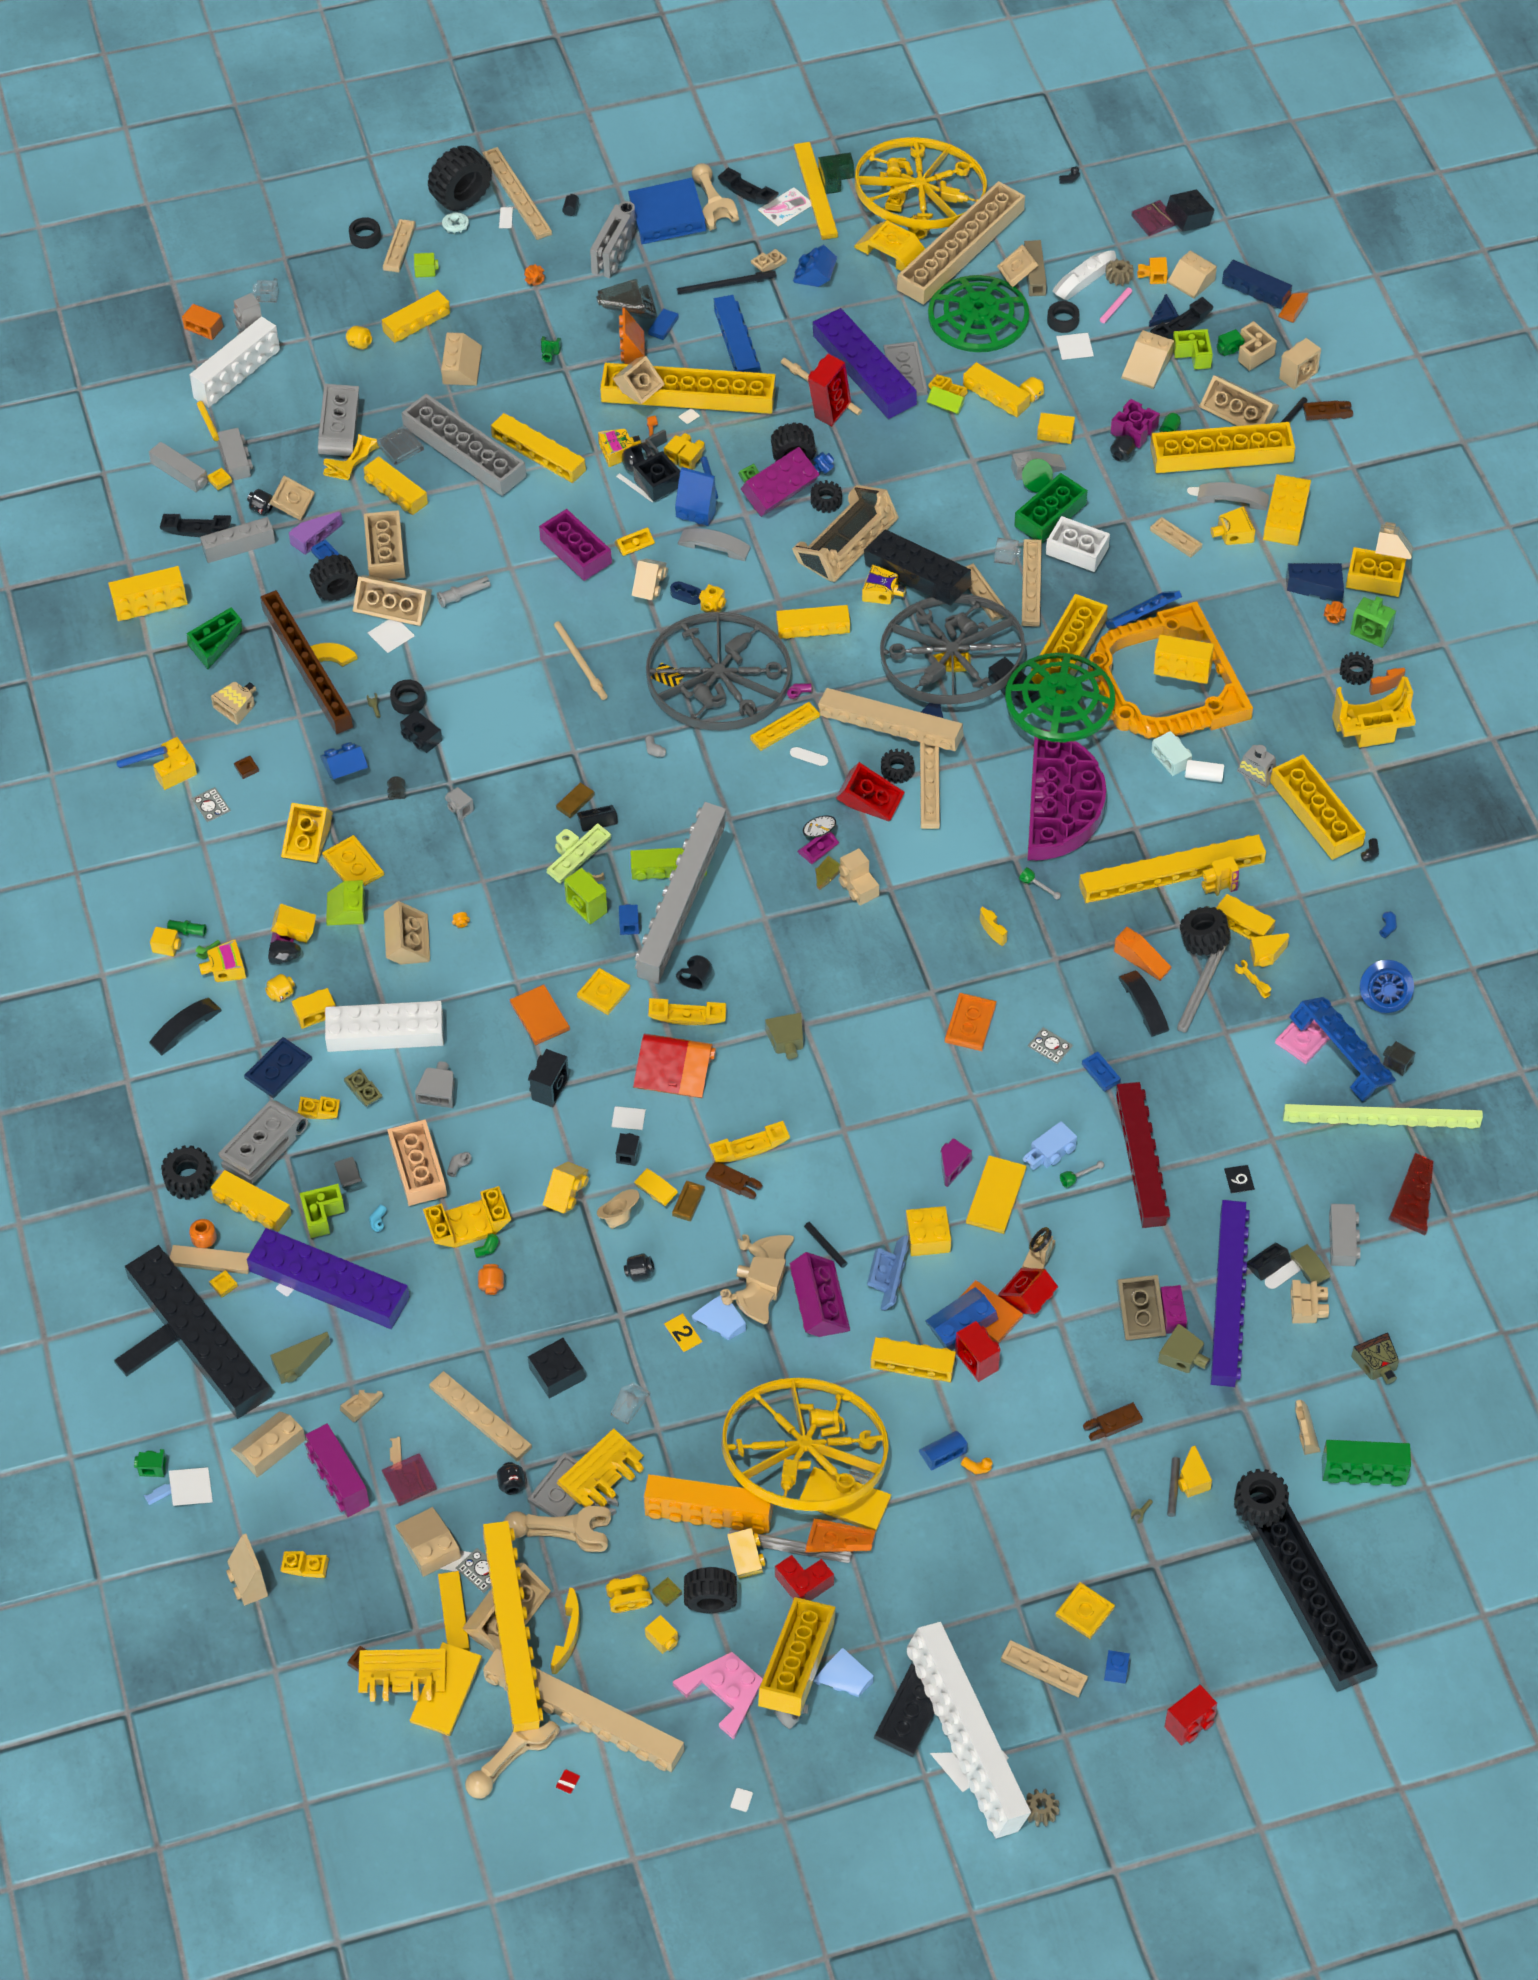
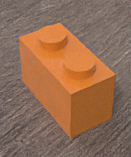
M192 304L182 316L184 329L210 340H213L223 328L222 316L202 306Z

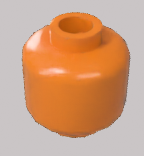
M199 1219L191 1224L189 1234L193 1245L197 1248H208L215 1243L217 1234L215 1226L211 1221Z
M496 1264L483 1265V1268L478 1271V1288L485 1291L487 1295H495L497 1291L504 1287V1271Z

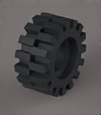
M825 480V483L819 481V485L815 483L814 487L812 486L811 505L814 509L816 508V511L822 510V513H825V511L831 513V510L835 512L836 508H840L842 504V491L837 483L834 485L833 481L828 483V480ZM822 495H830V496H832V497L829 498V499H824V498H821L820 496H822Z
M1358 651L1354 655L1353 652H1350L1349 656L1346 654L1342 658L1340 665L1342 679H1346L1347 683L1351 681V685H1355V682L1361 685V682L1365 684L1367 680L1369 681L1374 667L1370 656L1364 657L1365 653L1363 652L1359 655ZM1354 665L1363 668V671L1355 672L1350 667Z
M897 748L895 752L891 749L889 754L887 752L884 753V756L881 758V774L883 778H888L889 782L894 780V784H897V781H900L901 784L903 780L907 782L909 778H912V774H914V760L908 751L904 753L905 750L901 749V752H899ZM895 763H900L904 765V767L901 769L892 768L891 765Z

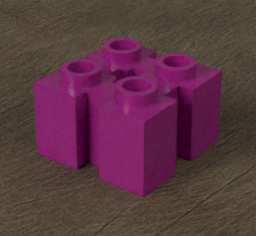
M1130 399L1123 406V413L1119 411L1112 418L1110 434L1116 437L1128 435L1134 439L1136 447L1140 449L1147 441V435L1151 436L1157 430L1160 413L1150 408L1145 410L1142 408L1141 403Z

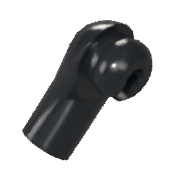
M1071 167L1069 175H1060L1059 184L1075 182L1080 176L1079 167Z
M1376 838L1370 839L1368 841L1369 848L1361 853V858L1364 862L1378 857L1379 846Z

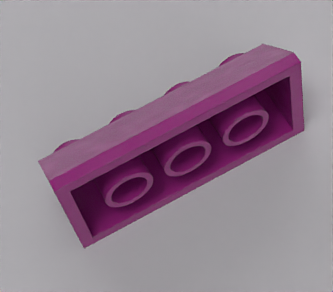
M805 1252L790 1262L791 1275L794 1281L795 1293L798 1298L805 1333L822 1337L850 1331L834 1261Z

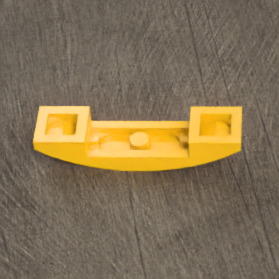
M649 998L648 1016L659 1021L679 1025L716 1024L725 1021L726 1003L707 1002L706 1006L668 1004V999Z
M780 1121L765 1126V1131L731 1142L727 1138L711 1143L709 1147L715 1162H731L753 1157L771 1150L790 1139V1135L784 1122Z
M570 1587L565 1603L566 1616H571L564 1647L555 1645L551 1661L552 1674H557L567 1663L578 1639L580 1626L578 1600L574 1588Z

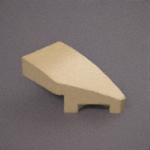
M359 1390V1395H354L340 1405V1411L352 1422H356L383 1397V1393L381 1391L365 1393V1390Z

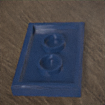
M282 1037L244 1074V1078L274 1099L312 1061V1056Z

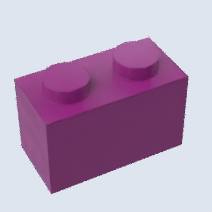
M1181 1285L1161 1287L1160 1293L1166 1334H1171L1178 1324L1184 1328L1187 1325Z

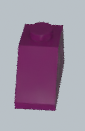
M954 1138L949 1143H945L940 1150L944 1185L947 1187L972 1161V1150Z

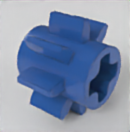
M821 452L813 459L815 462L814 467L818 473L822 471L826 474L834 467L832 463L834 458L830 453L825 455L824 452Z

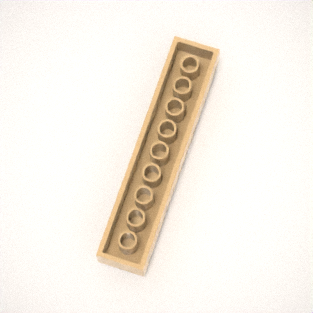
M998 181L897 275V290L924 305L944 284L949 282L1024 211L1025 195Z

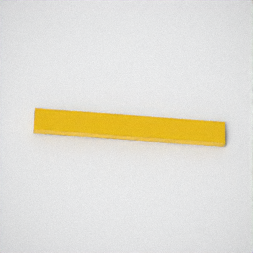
M810 142L794 144L795 154L821 239L837 238L838 232Z

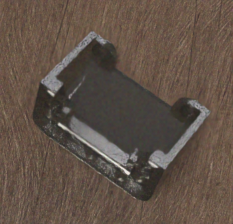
M638 279L597 291L598 296L596 298L599 306L602 305L604 309L613 313L622 314V308H626L631 316L646 319L657 317L650 287L645 285L639 288Z

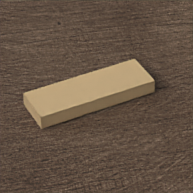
M1163 517L1150 526L1151 532L1190 558L1202 548L1203 544Z

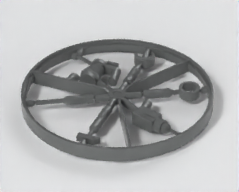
M962 594L954 603L971 604L973 607L966 613L961 612L945 619V628L951 638H954L957 634L953 627L959 626L962 631L955 642H950L942 630L935 623L931 622L932 611L928 609L929 614L926 615L923 610L946 603L933 597L921 600L902 610L886 627L880 642L883 670L896 688L908 696L924 702L963 704L983 699L1005 687L1012 673L1023 664L1025 639L1019 621L1009 610L992 600L980 596ZM982 606L1001 614L1007 619L988 627L983 622L977 625L976 622L967 616L974 609ZM916 613L917 622L929 624L930 629L939 639L898 624ZM1012 625L1017 630L1021 642H1016L1015 644H974ZM891 632L931 645L905 649L903 644L896 643L890 646L889 651L885 649ZM1014 646L1021 648L1018 660L1010 672L990 686L987 685V683H990L989 678L981 679L976 669L959 653V651H968L970 648L971 651ZM894 650H901V653H894ZM933 651L946 652L939 662L933 655L929 656L928 661L931 665L924 670V675L919 680V684L914 688L905 685L892 674L884 655L890 653L892 659L900 660L905 657L906 653L929 654L933 653ZM954 655L968 673L978 680L972 684L973 688L982 686L983 689L954 695ZM950 656L952 657V695H937L917 690L918 687L928 686L930 683L933 684L946 674V666L944 664Z
M707 612L681 619L669 626L657 637L648 653L646 678L651 696L658 706L672 718L699 729L732 730L749 726L764 719L781 704L790 685L791 662L789 653L782 640L763 623L736 613ZM705 621H717V664L701 641L693 635L699 632V628L689 629V625ZM719 621L737 622L753 627L754 630L750 633L746 632L737 635L725 644V652L728 654L719 664ZM683 628L685 632H682V636L684 638L689 636L692 638L693 644L705 660L711 664L712 668H702L700 670V667H680L679 669L656 670L655 668H650V665L661 643L671 634ZM757 630L774 641L781 650L787 667L782 669L778 662H770L766 665V668L762 669L760 667L725 668L731 657H733L738 665L742 663L743 658L739 653L747 648L751 635ZM770 668H777L778 672H770L769 670ZM783 671L787 673L784 687L779 693L735 673L759 674L760 672H766L769 678L776 679L781 676ZM656 672L701 674L659 694L656 692L650 674H655ZM716 678H721L735 699L740 701V714L743 715V710L745 709L749 715L747 718L728 722H710L697 718L705 709L720 707L726 704V694L721 683L715 685L718 695L713 696L709 689ZM731 681L775 700L764 710L754 714L755 703L749 699L743 700L742 694ZM695 686V687L693 688V691H688V690H687V689H689V688ZM682 692L687 698L694 695L704 706L698 713L688 717L671 708L663 700Z

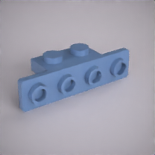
M904 1235L896 1242L893 1254L881 1248H877L874 1252L867 1285L884 1292L880 1308L884 1311L893 1306L897 1299L895 1293L901 1282L899 1276L905 1265V1261H903L904 1255L909 1248V1244H907L909 1236Z

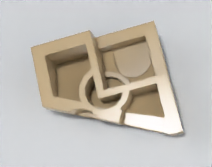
M1296 1400L1295 1412L1300 1425L1299 1439L1304 1455L1321 1452L1309 1408L1304 1401Z

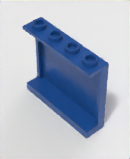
M693 177L628 191L629 201L635 206V220L641 245L706 231L705 218Z

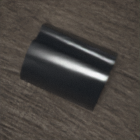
M575 194L566 196L562 212L565 215H575L579 204V197Z

